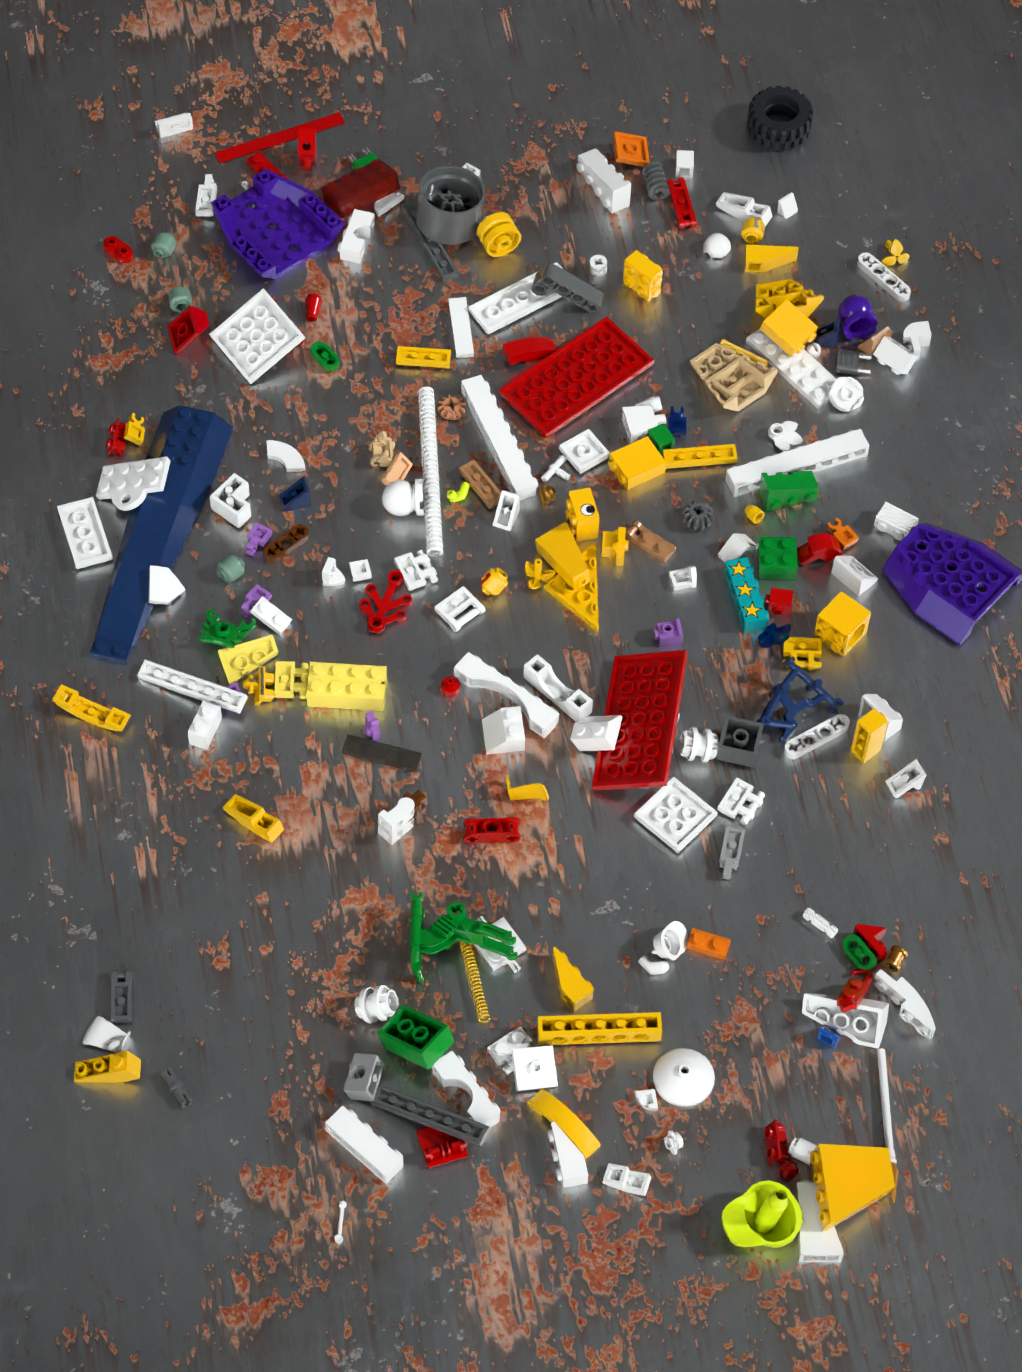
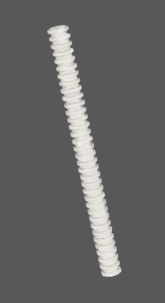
M422 387L418 390L426 549L428 556L439 557L443 554L435 400L434 390L431 387Z

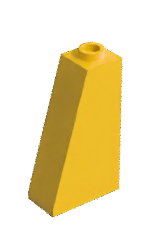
M567 522L560 524L535 539L537 552L574 590L590 582L587 565Z

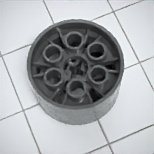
M441 166L428 171L422 177L418 191L415 220L420 232L432 241L448 245L461 244L474 238L477 235V228L482 221L486 194L482 180L470 170L458 166Z

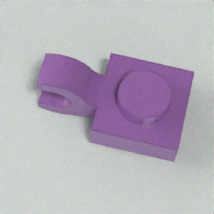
M255 523L247 535L249 542L245 547L248 549L246 554L253 557L258 545L264 547L273 534L272 529Z
M257 584L245 595V601L247 602L241 606V609H243L241 614L246 618L251 615L250 611L263 596L270 601L272 594Z

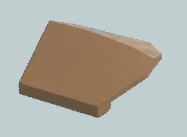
M887 326L859 344L855 349L871 355L875 352L883 337H891L893 331Z

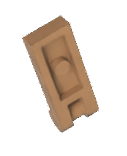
M634 520L631 523V527L626 529V539L664 563L676 551V546L644 527L638 520Z

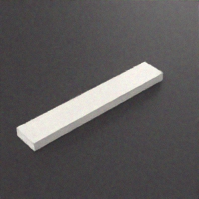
M144 660L137 674L138 679L239 714L248 698L246 694L148 660Z

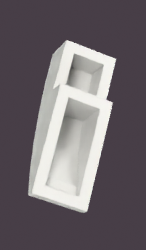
M723 192L715 203L718 208L742 221L748 218H758L766 226L772 218L770 206L757 204L752 197Z

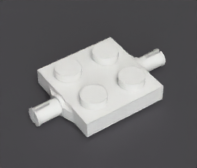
M481 916L480 919L478 918V919L476 920V921H479V922H480V921L486 922L483 916ZM504 917L492 924L507 931H512V937H516V943L509 946H513L514 952L520 955L526 951V946ZM473 944L492 971L505 965H509L514 973L520 971L521 967H519L515 960H508L502 955Z

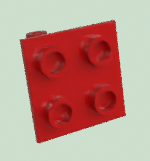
M430 1127L416 1130L428 1168L468 1157L464 1140Z

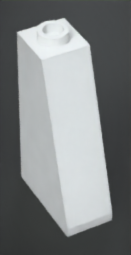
M811 1180L797 1182L795 1195L803 1212L802 1218L804 1220L797 1234L799 1262L841 1263L843 1249L835 1227L823 1231L822 1223L819 1220L820 1208L819 1203L816 1201V1183Z

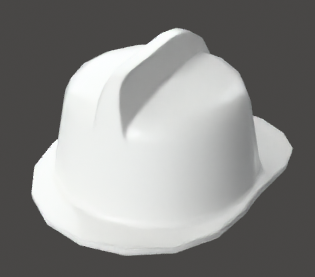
M673 921L656 934L653 938L654 948L651 951L652 954H657L660 958L676 960L685 951L688 942V933L684 925L679 921Z

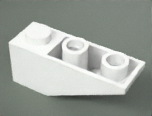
M551 1122V1129L547 1130L549 1142H553L554 1149H552L553 1161L558 1163V1168H556L557 1180L562 1182L563 1188L588 1184V1171L584 1155L555 1122Z

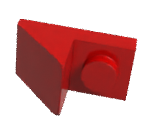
M857 924L853 934L860 936L876 955L877 963H881L886 957L887 950L883 942L879 940L884 937L886 928Z

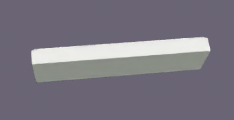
M466 297L448 298L456 358L474 357Z

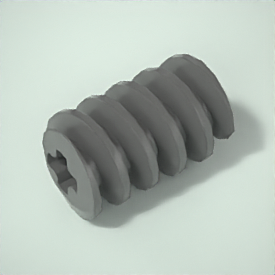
M653 161L646 164L642 169V174L649 197L656 201L666 199L670 195V190L662 163Z

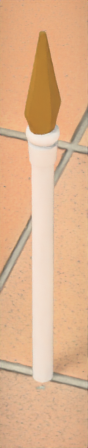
M880 1048L877 1049L884 1141L885 1148H889L895 1187L890 1191L892 1202L895 1203L898 1169L896 1167L895 1150L893 1149L885 1049Z

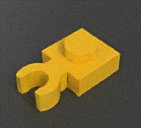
M132 413L128 418L129 422L125 425L124 439L140 446L144 440L145 428L141 427L144 418L141 416L139 420H136L135 413Z

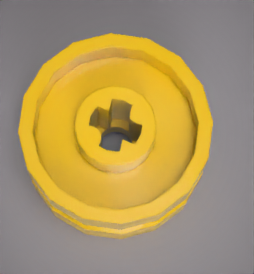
M497 212L486 217L477 228L478 238L487 253L493 257L507 255L521 241L519 230L510 215L505 212Z

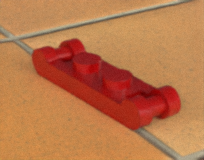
M680 177L678 180L667 179L678 228L683 229L685 226L696 227V217L684 177Z

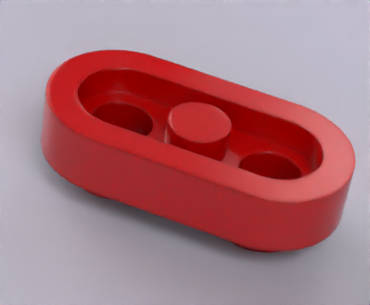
M109 236L104 239L103 246L105 252L118 262L129 263L133 260L132 248L118 237Z

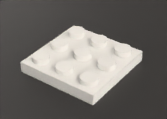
M673 777L667 782V786H663L634 814V818L679 853L717 816L718 812Z

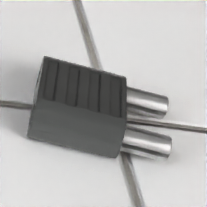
M838 348L836 373L857 375L858 373L870 374V368L859 367V359L871 360L872 355L860 353V350Z

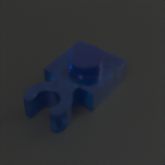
M673 406L670 408L671 417H668V430L673 436H686V417H683V407L680 408V412H675Z

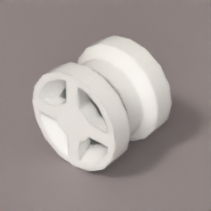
M602 255L591 257L590 273L596 277L605 275L607 272L606 258Z

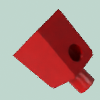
M298 127L299 166H302L303 171L309 172L312 170V166H316V128Z

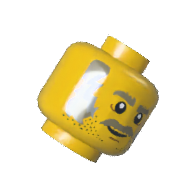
M748 218L744 221L741 236L747 243L755 244L763 239L765 231L763 221L758 218Z

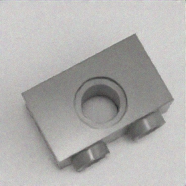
M354 1054L353 1060L349 1065L347 1079L344 1081V1091L351 1100L374 1101L384 1068V1063L377 1055Z

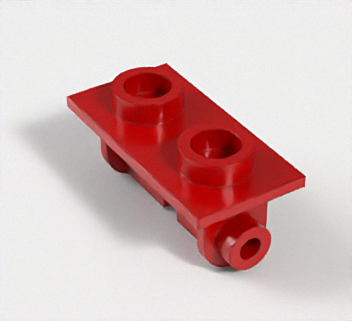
M119 418L116 419L114 424L111 423L108 434L111 435L105 446L108 449L107 457L110 453H114L117 457L124 454L126 442L122 440H126L124 439L126 424L119 423Z
M775 1119L765 1127L764 1132L767 1142L766 1155L769 1166L776 1162L782 1165L789 1160L788 1147L780 1145V1143L787 1142L786 1127L783 1126V1123H777V1119Z

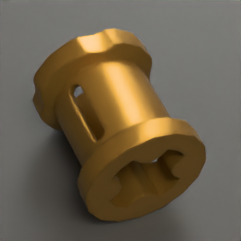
M893 945L889 956L884 958L882 964L888 970L897 972L901 961L906 959L908 953L902 947Z

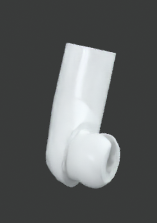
M645 955L638 961L651 975L664 974L669 969V964L666 961L651 962Z

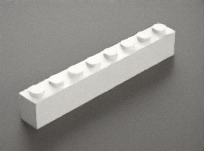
M482 375L462 380L461 393L510 492L520 495V500L536 496L537 479L532 477L530 465L525 463L523 451L518 449L516 437L511 435L509 423L504 421L502 409L497 407L495 395H491L488 381H484Z
M861 429L850 430L845 434L834 435L828 439L818 440L793 450L782 451L779 454L766 456L757 461H750L741 466H733L726 471L725 481L733 497L759 490L762 473H767L768 476L776 475L777 472H782L783 475H791V472L812 471L814 473L866 457L870 445Z

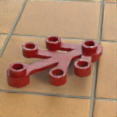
M392 570L388 573L389 585L383 599L380 598L377 587L374 584L366 586V595L372 598L378 608L376 615L371 609V603L368 599H362L359 602L360 610L365 612L369 619L367 621V628L372 633L382 632L387 624L394 621L403 622L406 620V612L403 609H398L394 614L384 617L385 613L400 606L410 607L412 605V596L409 594H404L401 598L390 602L396 587L403 582V575L398 570Z

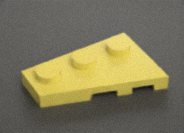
M273 635L235 645L233 649L225 648L218 650V656L228 685L238 682L259 666L278 655Z

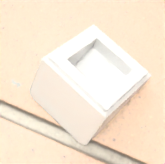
M792 192L779 200L777 212L783 218L787 219L798 211Z

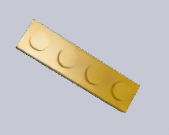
M735 444L666 449L662 452L663 458L666 461V469L737 463L738 460Z

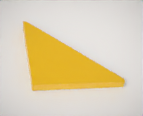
M593 543L581 553L589 571L590 582L574 590L557 574L544 585V589L597 632L599 628L596 544Z

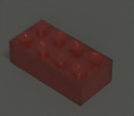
M377 159L363 167L357 168L349 174L343 175L335 181L328 182L325 186L321 187L324 203L333 212L344 218L353 213L354 209L359 210L401 188L397 172L382 160Z

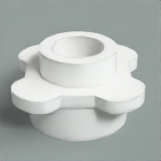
M671 1130L668 1131V1135L664 1137V1143L666 1148L675 1155L677 1150L683 1147V1139L679 1133Z

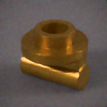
M545 484L543 487L538 488L543 506H547L551 501L556 500L557 491L552 485Z

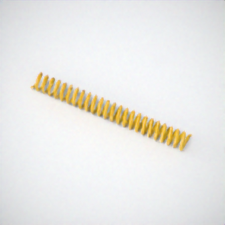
M460 942L470 982L469 985H471L475 1009L478 1014V1021L488 1022L490 1021V1018H488V1008L486 1007V1000H483L485 997L483 996L484 993H482L481 982H479L481 979L479 978L480 975H478V968H476L477 964H475L473 950H471L473 948L472 944L467 945L464 942Z

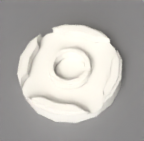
M839 377L829 387L828 395L830 402L840 411H854L861 406L864 400L861 384L852 377Z

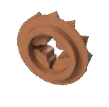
M449 394L448 397H442L441 401H438L437 410L443 418L455 420L465 414L466 403L463 398H458L457 395L450 396ZM450 403L453 404L454 411H452L451 407L449 406Z

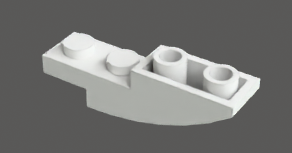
M880 969L875 974L873 982L876 988L890 996L896 1005L901 1006L899 1014L906 1023H911L922 1036H926L931 1040L936 1028L931 1013L921 996L902 976L896 982Z

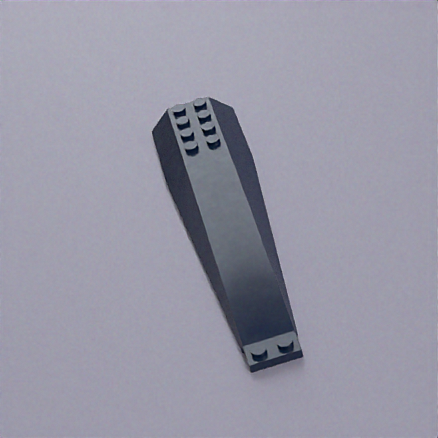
M181 405L163 412L145 460L161 457L169 458L170 465L164 490L147 493L144 501L129 512L95 639L90 650L91 657L127 665L132 649L136 647L151 615L152 608L156 605L149 603V567L151 565L172 569L179 557L178 554L181 548L185 545L188 534L193 528L192 525L195 519L197 520L200 509L210 493L232 435L233 427L216 413Z

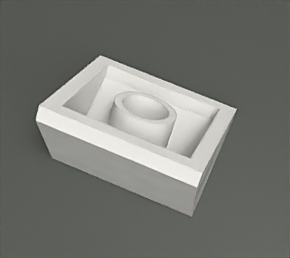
M836 556L834 558L832 574L857 596H860L877 582L878 578L853 556Z

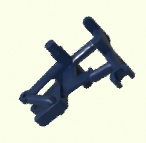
M793 656L782 663V666L784 668L788 666L791 672L769 692L770 700L760 719L756 721L764 723L763 727L783 730L779 738L780 741L786 740L798 726L794 716L807 706L812 708L825 700L829 704V710L832 713H836L838 710L834 707V703H837L839 706L844 704L840 698L834 699L821 687L823 683L821 679L814 681L794 662L795 658ZM796 676H799L807 684L805 686L806 691L814 690L818 695L812 699L805 698L794 704L787 692L791 688L790 683ZM779 701L787 710L783 715L784 721L770 719Z

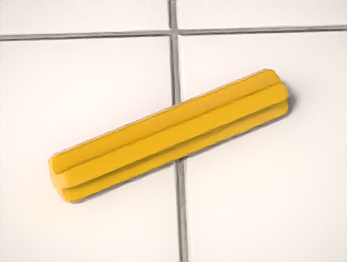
M722 339L719 343L736 351L737 355H746L750 357L751 361L764 363L765 367L768 365L767 359L725 339Z

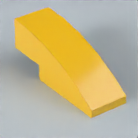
M234 794L223 806V809L235 820L270 843L284 830L280 819L265 813L263 807L237 794Z

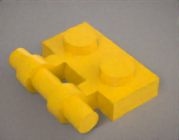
M784 636L783 656H793L795 658L794 662L800 668H807L810 671L821 669L822 662L814 661V658H821L822 638ZM797 657L808 658V661H799Z

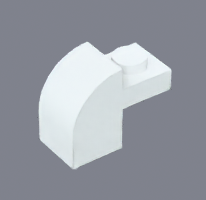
M914 322L909 324L904 330L901 345L918 355L916 361H919L920 347L930 345L932 334L929 322Z

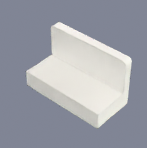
M182 113L156 120L155 126L162 138L192 130L193 121L190 113Z

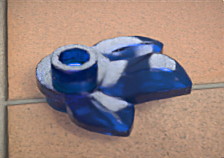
M775 623L770 624L758 636L759 646L761 648H769L785 642L790 637L791 624L789 623L781 627H777Z

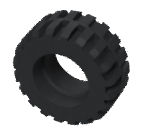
M771 86L766 88V90L763 89L752 98L749 104L748 132L753 140H756L759 145H764L767 149L773 148L775 151H779V149H783V151L789 150V148L794 149L798 147V144H803L810 135L813 120L812 104L803 93L800 94V91L797 89L792 90L788 86L786 88L781 86L772 88ZM784 115L792 120L778 122L770 119L769 116Z

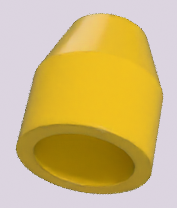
M751 504L746 506L745 513L754 524L759 523L764 518V512L759 507Z

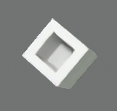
M677 150L675 177L693 178L694 151Z

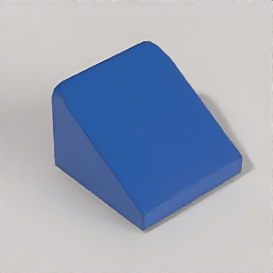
M821 1027L817 1039L835 1048L841 1036L826 1027Z

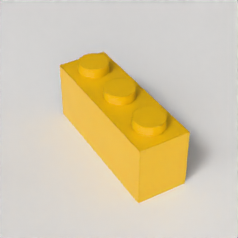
M875 708L857 721L851 751L863 763L881 751L888 723L885 715L881 712L879 713Z

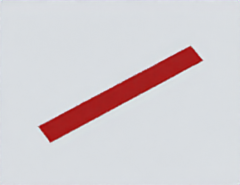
M340 112L214 153L218 161L223 163L297 139L298 127L316 128V132L343 124L345 121Z

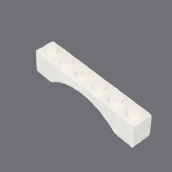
M468 652L455 665L454 677L466 686L486 688L499 692L520 706L527 719L529 729L544 739L558 725L559 713L554 707H549L539 697L528 693L523 686H518L508 676H503L493 666H488L482 662L478 656Z

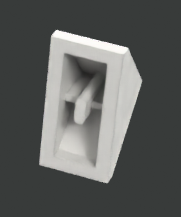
M502 490L492 526L511 531L520 510V495Z
M733 533L719 551L718 557L724 562L744 558L757 549V545L746 534Z

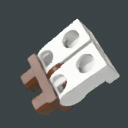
M419 790L412 795L406 792L389 812L382 810L378 814V833L393 845L414 826V823L418 825L421 822V814L426 811V806L423 804L426 801V796Z

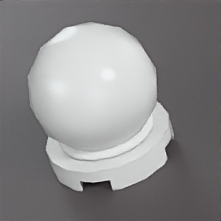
M415 479L413 484L405 480H396L387 485L382 494V503L385 509L396 516H406L412 511L416 512L417 516H424L423 479Z

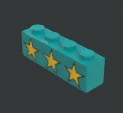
M748 557L726 561L724 572L744 633L766 629L769 613L768 610L764 609V598L762 594H759V583L753 576V564L749 563Z

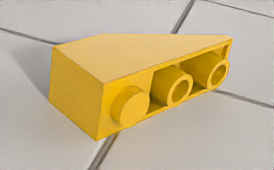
M746 245L745 272L763 273L796 261L799 247Z
M554 947L552 958L560 996L569 1008L575 1012L593 999L594 988L588 980L585 981L579 969L568 962L566 954Z
M127 1050L75 1062L74 1082L123 1083L140 1079L141 1059Z

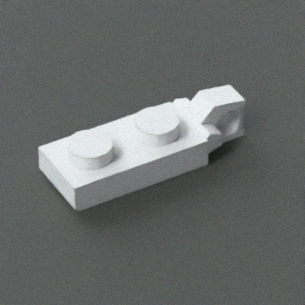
M205 174L204 184L199 185L195 210L196 216H214L211 202L216 200L217 185L214 183L212 174Z

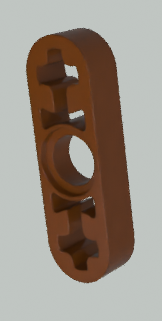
M298 524L267 545L263 550L264 560L270 564L277 563L309 539L307 526ZM284 541L291 542V545L288 547H283L281 543Z

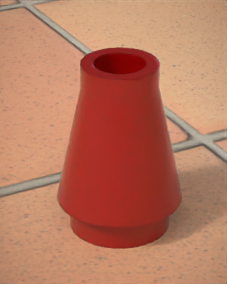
M308 294L305 299L306 319L308 321L317 320L323 303L321 296L318 294Z

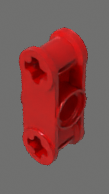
M517 817L468 818L463 822L465 827L464 842L469 844L489 842L513 843L521 839L519 834L520 819Z

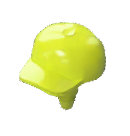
M770 1180L753 1184L745 1194L726 1205L721 1216L722 1224L729 1240L740 1247L761 1245L771 1248L784 1247L794 1240L804 1221L800 1204L790 1190L782 1184Z

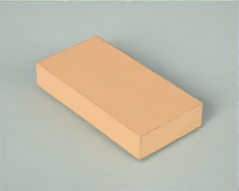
M401 452L397 453L381 481L387 486L393 481L404 480L413 464Z

